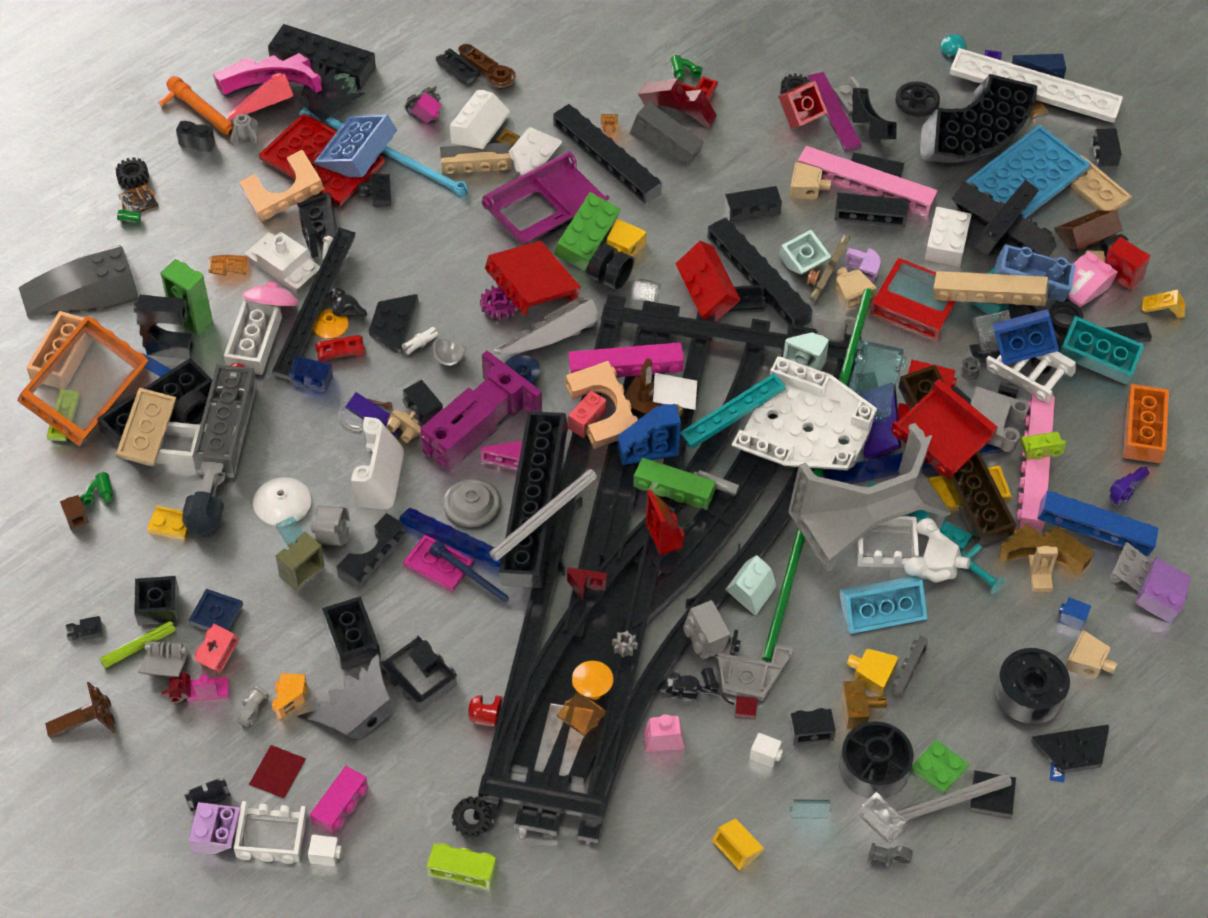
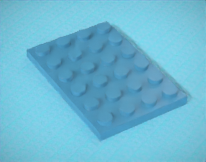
M1039 124L966 180V183L969 184L971 182L979 188L980 192L984 193L986 191L991 194L993 200L997 202L1001 200L1006 203L1026 179L1039 190L1032 202L1022 213V217L1026 219L1088 171L1091 164Z

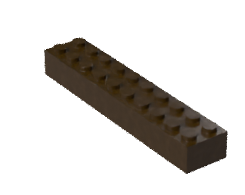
M936 365L900 376L898 388L909 410L933 389V385L938 379L944 382ZM977 452L950 479L942 476L975 544L978 543L984 546L1012 536L1016 523L980 452Z

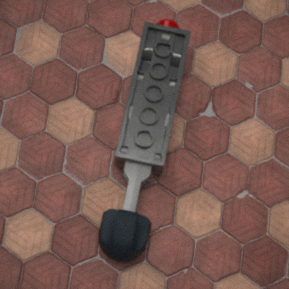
M233 363L230 366L216 364L193 452L196 474L203 475V483L200 491L186 497L182 514V521L185 527L196 535H208L217 529L221 522L224 504L220 498L214 497L216 488L224 481L225 477L235 478L257 388L254 368L245 367L241 363Z

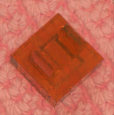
M601 114L603 132H606V126L611 125L612 132H615V125H618V114Z

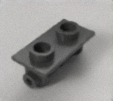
M437 86L433 88L427 87L417 96L416 94L411 95L407 98L404 107H409V112L413 114L411 112L412 108L425 92L439 102L441 97L438 93H435Z

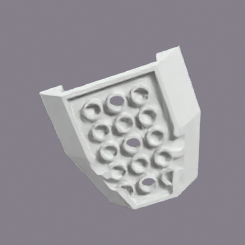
M778 356L770 370V375L775 373L784 383L786 390L753 411L744 431L739 430L732 443V447L784 466L799 467L800 464L806 462L810 468L850 469L855 465L867 441L877 408L831 374ZM776 414L778 417L776 419H770L768 418V415ZM809 426L812 427L813 430L811 432H806L803 430V428ZM842 439H846L849 441V443L846 445H842L839 443V441Z

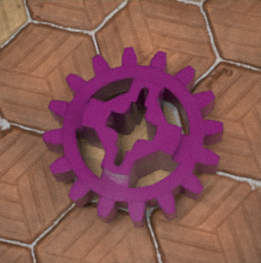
M492 285L491 290L485 289V294H481V311L485 312L486 317L491 315L492 320L498 317L499 321H501L502 317L508 320V315L515 316V311L518 312V309L513 302L509 303L510 299L499 286L495 288Z

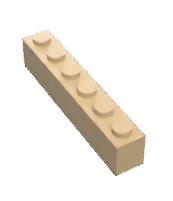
M937 271L933 289L935 300L1046 306L1049 287L1048 277Z

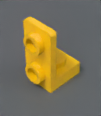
M1174 290L1143 297L1142 311L1146 313L1170 308L1171 312H1174L1178 319L1185 317L1186 303L1180 292Z

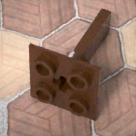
M649 358L645 360L641 367V377L636 376L624 395L625 399L630 401L632 409L643 414H647L655 407L662 405V403L653 402L654 382H651L652 360Z
M87 682L91 703L45 723L48 737L53 738L94 719H97L112 733H115L113 725L115 724V719L110 712L111 701L109 697L103 695L98 687L95 688L90 682Z

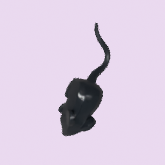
M677 671L672 672L669 678L659 687L660 692L672 693L671 698L674 699L682 696L684 700H696L699 691L705 694L719 696L725 702L734 705L733 702L729 701L721 693L702 687L696 677L691 675L680 676V673Z

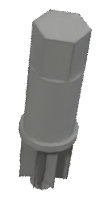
M701 470L694 472L695 475L716 481L715 489L736 496L739 485Z

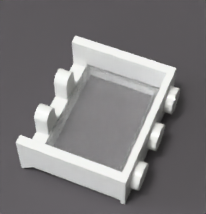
M902 516L879 524L857 541V566L904 568L907 560L912 557L918 558L916 517Z
M242 801L234 844L236 857L242 860L260 859L264 862L279 860L286 864L300 862L305 824L308 816L306 806H301L300 812H290L288 806L282 805L280 811L269 810L267 804H260L259 809L248 808L247 802Z

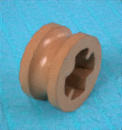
M811 269L807 284L812 283L816 287L821 271L815 272L814 269Z

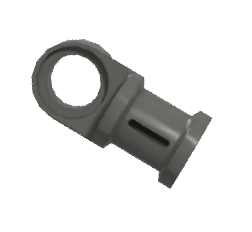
M872 843L868 861L871 862L873 860L885 863V866L888 867L890 861L910 864L913 851L904 846L887 849Z

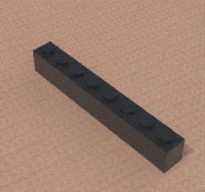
M567 104L553 113V126L645 205L661 195L662 182L660 179L652 175L646 167H643L634 157L626 153L624 148L619 147L612 138L605 135L600 128L592 124L578 109Z
M725 217L708 226L707 238L751 286L764 285L765 301L788 326L802 327L811 322L813 311L811 306L801 299L800 294L790 287L788 281L784 280L778 271L768 263L767 259L760 255L756 247L747 241L745 235L741 234L732 222Z

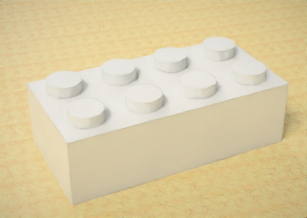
M243 299L224 353L225 365L230 366L233 363H241L245 367L254 368L255 374L263 375L282 319L280 306L261 304Z

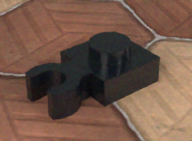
M100 616L80 619V625L74 623L66 625L67 631H74L67 634V638L70 641L77 639L79 636L82 637L83 641L103 637Z

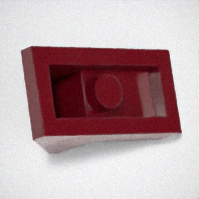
M568 567L567 582L583 600L586 588L606 591L607 573Z

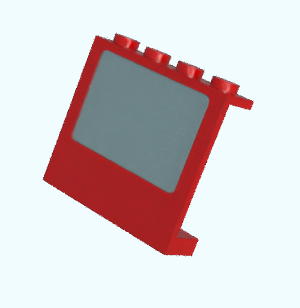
M898 258L874 298L870 314L938 341L942 326L956 301L935 300L933 288L936 272Z

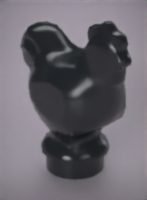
M334 288L330 291L329 298L334 304L332 309L334 315L337 317L352 314L359 317L367 316V310L363 309L354 297L346 295L344 290Z

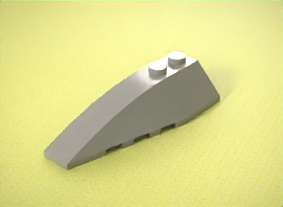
M577 297L544 316V321L532 324V329L523 330L518 333L517 339L511 338L495 348L493 352L502 355L544 347L569 336L574 337L580 334L583 328H590L596 325V321L601 319L592 299Z

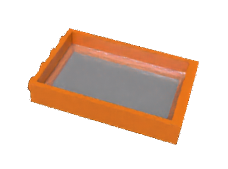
M87 315L24 388L17 401L80 447L99 424L97 418L114 406L145 368L149 360L142 353L131 348L126 341L116 337L111 330L101 326L96 319Z

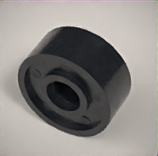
M1038 648L1020 649L1010 654L1001 666L995 686L996 699L1002 710L1019 722L1027 724L1045 723L1056 717L1061 711L1070 688V676L1064 663L1054 654Z
M873 721L856 726L848 733L842 746L839 770L844 783L854 793L868 799L879 800L896 795L904 788L909 779L914 758L911 742L900 729L888 723Z

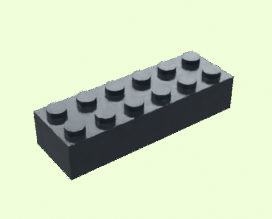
M286 24L281 26L268 45L269 57L274 55L279 60L284 61L300 53L309 59L311 67L317 53L319 70L325 65V75L332 69H335V75L341 73L349 74V77L355 78V83L359 90L363 88L376 68L375 53Z
M963 181L951 198L958 210L971 213V218L987 226L1005 203L1001 200L998 202L993 200V196L988 192L984 191L982 193L975 184L971 182L967 184ZM1020 214L1003 235V238L1020 248L1029 247L1033 253L1049 257L1057 247L1054 240L1055 237L1052 236L1053 233L1045 227L1043 229L1039 228L1034 220L1030 218L1026 220L1022 217L1023 214Z
M189 358L143 389L176 397V406L177 402L191 391L198 390L208 398L212 379ZM137 393L97 418L101 432L117 449ZM174 409L169 422L177 420L174 415Z

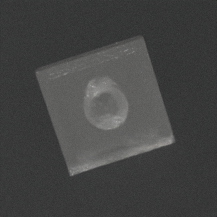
M1008 310L972 319L983 355L999 351L992 324L1011 319Z

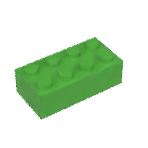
M590 192L559 240L554 255L585 272L594 253L602 245L613 227L621 209Z
M174 259L160 272L165 296L185 299L187 312L184 323L181 326L199 336L213 323L205 278L201 272L191 269L185 262Z

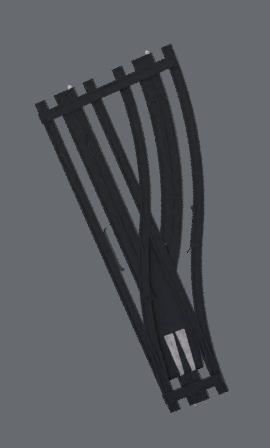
M608 294L601 315V324L594 350L614 348L620 326L637 329L633 346L673 343L674 335L691 338L682 378L697 381V403L710 341L745 347L743 356L723 403L724 405L753 386L764 350L782 353L781 357L783 358L787 338L811 332L817 334L818 331L813 328L789 325L787 334L769 331L771 321L752 318L751 327L746 328L716 323V314L712 315L711 318H701L699 312H697L696 319L680 317V306L645 300L642 310L626 308V297ZM849 334L844 335L842 343L829 341L826 360L837 362L833 376L837 380H839L851 338ZM860 337L847 384L848 388L851 387L857 366L862 337ZM652 374L651 382H654L655 375ZM636 376L625 377L623 395H625ZM677 407L681 421L680 432L692 425L695 410ZM631 410L632 415L636 416L638 420L646 415L636 410ZM776 414L768 415V418L770 419H776L778 417ZM736 422L702 442L683 471L694 474V472L701 470L707 473L725 445ZM572 432L557 495L583 474L590 446L588 435L583 438ZM681 436L679 456L664 458L663 460L664 465L682 470L687 443ZM617 441L608 444L578 569L607 573L606 591L586 588L584 598L581 600L573 589L568 609L536 658L559 565L563 576H565L563 561L575 514L582 507L583 503L582 496L576 500V495L554 513L542 588H532L485 772L480 782L478 797H480L479 800L481 801L484 799L486 805L489 804V810L492 811L491 823L495 822L500 801L519 805L515 829L519 830V838L521 840L526 837L528 830L542 832L544 837L548 838L557 837L562 813L581 816L577 835L578 840L586 841L587 845H590V842H599L610 797L633 737L665 677L691 641L690 637L685 635L683 629L690 609L710 600L713 601L717 608L730 594L725 589L745 562L756 555L761 558L790 518L788 511L798 467L794 469L777 500L743 547L740 549V544H738L736 554L696 596L686 599L685 609L687 611L662 642L633 689L647 623L665 608L724 546L763 492L779 463L740 450L723 478L739 485L736 496L715 489L708 509L701 508L683 529L685 539L683 540L682 548L660 555L647 528L646 516L628 534L638 488L633 487L634 474L640 462L622 465ZM658 496L669 506L671 513L676 514L684 505L683 502L680 503L665 496ZM628 631L632 636H636L635 642L638 643L637 649H633L632 656L622 657L618 652L614 653L615 646L612 645V639H617L618 632ZM587 661L601 662L607 665L613 674L611 689L597 700L581 695L572 685L574 670L580 664ZM510 769L512 772L527 774L525 782L507 779ZM592 769L587 794L568 791L569 782L584 785ZM475 810L473 819L480 820L479 813Z

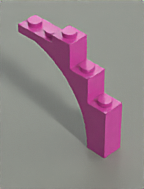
M300 53L284 61L279 60L273 55L258 63L247 57L213 74L217 89L224 95L246 86L266 83L269 79H272L271 76L281 73V75L285 74L289 82L306 85L316 93L322 90L320 84L322 83L321 77L318 73L312 71L309 59Z

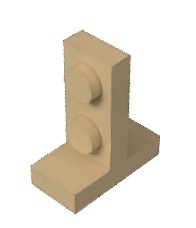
M1037 547L1035 555L1028 556L1032 592H1052L1051 574L1058 555L1057 547Z

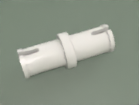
M430 327V329L421 334H416L413 339L402 344L403 350L408 348L405 353L409 355L411 352L420 347H425L426 343L437 338L438 332L433 333L436 329Z

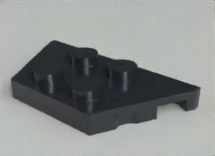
M413 294L379 301L369 328V335L379 339L386 346H392L397 353L401 354L402 344H404L418 295Z
M1109 725L1032 736L1031 743L1034 746L1037 745L1044 752L1043 756L1052 762L1061 774L1101 768Z

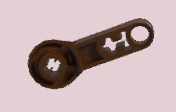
M462 44L458 48L459 55L484 74L493 87L502 89L514 83L516 74L512 68L498 65L496 61L470 44Z

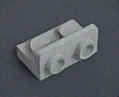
M854 76L849 78V84L833 89L848 116H851L853 111V88H861L859 81H856Z

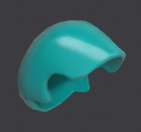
M957 34L945 36L940 44L941 52L946 54L948 58L956 56L959 48L967 50L964 38Z

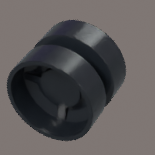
M604 243L596 250L590 261L588 277L599 283L604 281L605 286L618 291L630 277L634 266V257L623 251L618 252L617 248Z

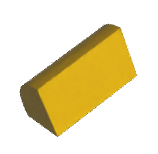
M736 818L720 826L711 840L739 871L752 863L764 849Z

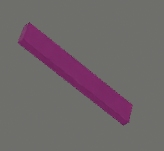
M820 72L808 75L807 80L810 79L811 82L816 81L828 111L825 115L844 151L847 152L861 148V142L825 73Z

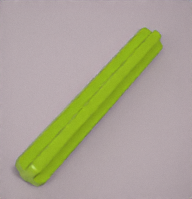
M168 621L100 657V662L104 668H107L145 648L146 642H156L175 632V627L171 621Z

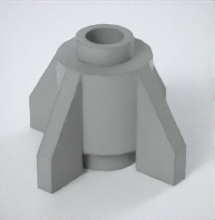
M246 114L237 115L231 121L234 125L230 137L231 144H236L240 141L239 139H249L254 144H257V136L253 130L258 127V121Z

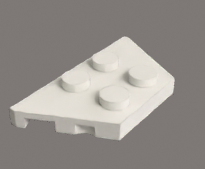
M534 128L526 129L509 150L516 171L520 172L522 176L545 164L562 141Z

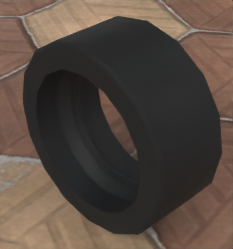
M1057 302L1049 309L1053 329L1058 334L1067 333L1070 324H1063L1057 321L1054 317L1055 315L1064 313L1073 318L1077 316L1083 319L1082 310L1072 302Z
M198 390L185 394L174 408L175 417L180 423L199 424L203 418L207 397Z

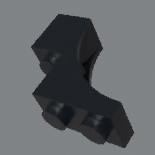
M853 88L852 123H869L870 140L897 139V122L887 121L875 112L870 102L868 89Z

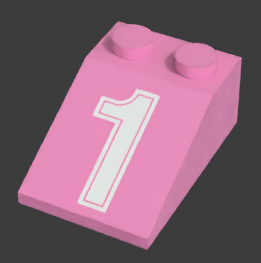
M1091 252L1086 253L1074 263L1076 267L1073 284L1067 298L1079 307L1085 305L1110 289L1118 272L1109 264L1100 260L1095 254Z

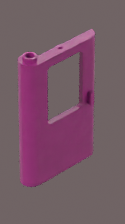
M568 151L487 193L482 197V206L520 244L525 245L573 219L590 192L605 201L610 197L608 195L604 196L577 169L576 158ZM535 192H539L557 212L519 231L500 211Z

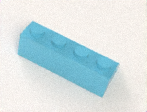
M915 576L839 590L842 611L850 634L927 619L923 581Z

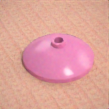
M267 282L266 285L255 286L245 291L242 297L245 300L261 304L278 306L298 305V299L287 289L278 287L276 282Z

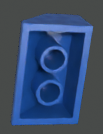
M1048 309L992 324L1002 362L1005 365L1059 351Z

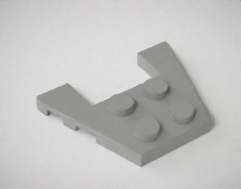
M730 636L724 651L717 654L722 692L736 696L754 697L757 700L763 701L791 658L793 649L775 645L772 663L730 655L733 638Z

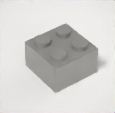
M712 600L691 608L683 627L685 635L690 637L693 642L695 653L699 654L702 660L723 652L731 635Z

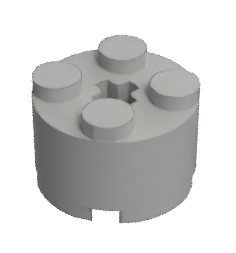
M318 505L316 508V521H313L311 531L316 536L315 540L320 545H345L350 528L346 527V521H350L348 509L345 507Z

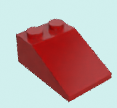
M652 490L647 491L646 525L659 554L662 555L681 549L685 536L682 528L679 529L677 526L678 522L675 513H671L669 506Z

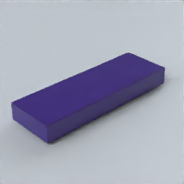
M357 392L354 393L345 407L363 420L364 417L376 418L385 427L388 423L387 419L391 415ZM397 428L394 433L391 432L394 437L399 431V428Z

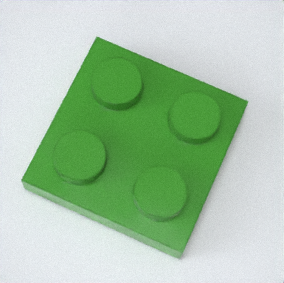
M936 739L912 765L911 772L944 795L968 769L969 763Z

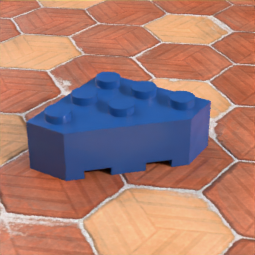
M664 404L655 407L618 435L617 447L622 465L638 463L642 458L656 460L679 456L681 421L676 404Z

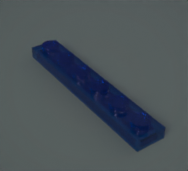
M410 507L400 515L399 521L406 526L500 570L502 557L498 561L493 560L490 556V551L495 547L488 545L486 542L480 541L467 533H463Z

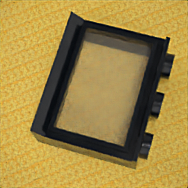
M419 636L385 661H379L382 675L388 673L392 685H399L402 688L405 699L409 700L411 698L415 702L418 714L457 686V673L452 667H448L445 664L444 659L439 653L435 655L443 666L428 678L423 675L412 661L408 653L411 652L415 645L425 641L432 650L429 642L422 640Z

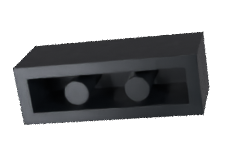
M777 186L725 194L724 207L729 221H739L781 213L782 200Z

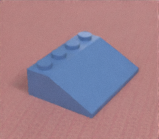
M388 114L349 116L314 163L348 177H363L388 142L392 140L397 129Z

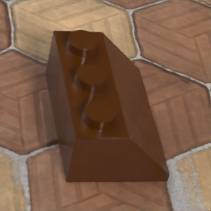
M1096 210L1054 228L1069 249H1076V251L1084 250L1089 244H1098L1102 241L1101 239H1108L1116 236V233L1123 231L1117 210Z

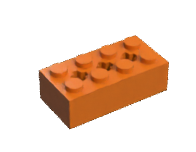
M1131 384L1126 401L1123 458L1161 464L1166 452L1168 389Z

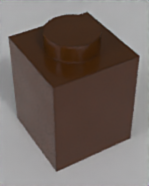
M79 495L60 501L70 530L89 523Z

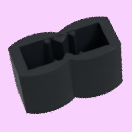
M180 121L176 134L180 146L195 148L202 152L212 151L215 145L212 127L203 124L196 125L190 121Z

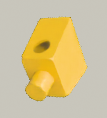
M616 219L608 235L607 244L617 248L618 252L623 251L634 256L646 244L647 232Z
M866 649L862 658L851 654L846 665L856 669L854 681L864 680L866 689L878 696H882L897 667L899 657Z

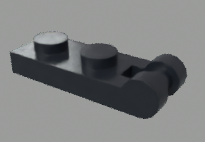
M451 48L445 50L444 54L436 56V61L439 65L445 66L466 84L471 83L480 76V71Z

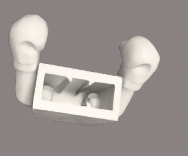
M925 518L917 523V532L928 536L929 540L923 558L912 557L905 562L904 570L907 574L939 583L947 579H954L958 568L969 569L970 558L961 557L959 546L943 535L932 519Z

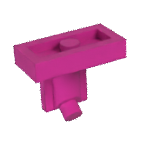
M201 674L200 679L190 680V697L187 698L188 702L229 699L228 677L208 679V674Z

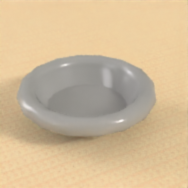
M468 478L456 482L447 490L443 499V508L448 518L464 527H479L489 523L496 517L501 507V497L497 489L489 482L478 478Z

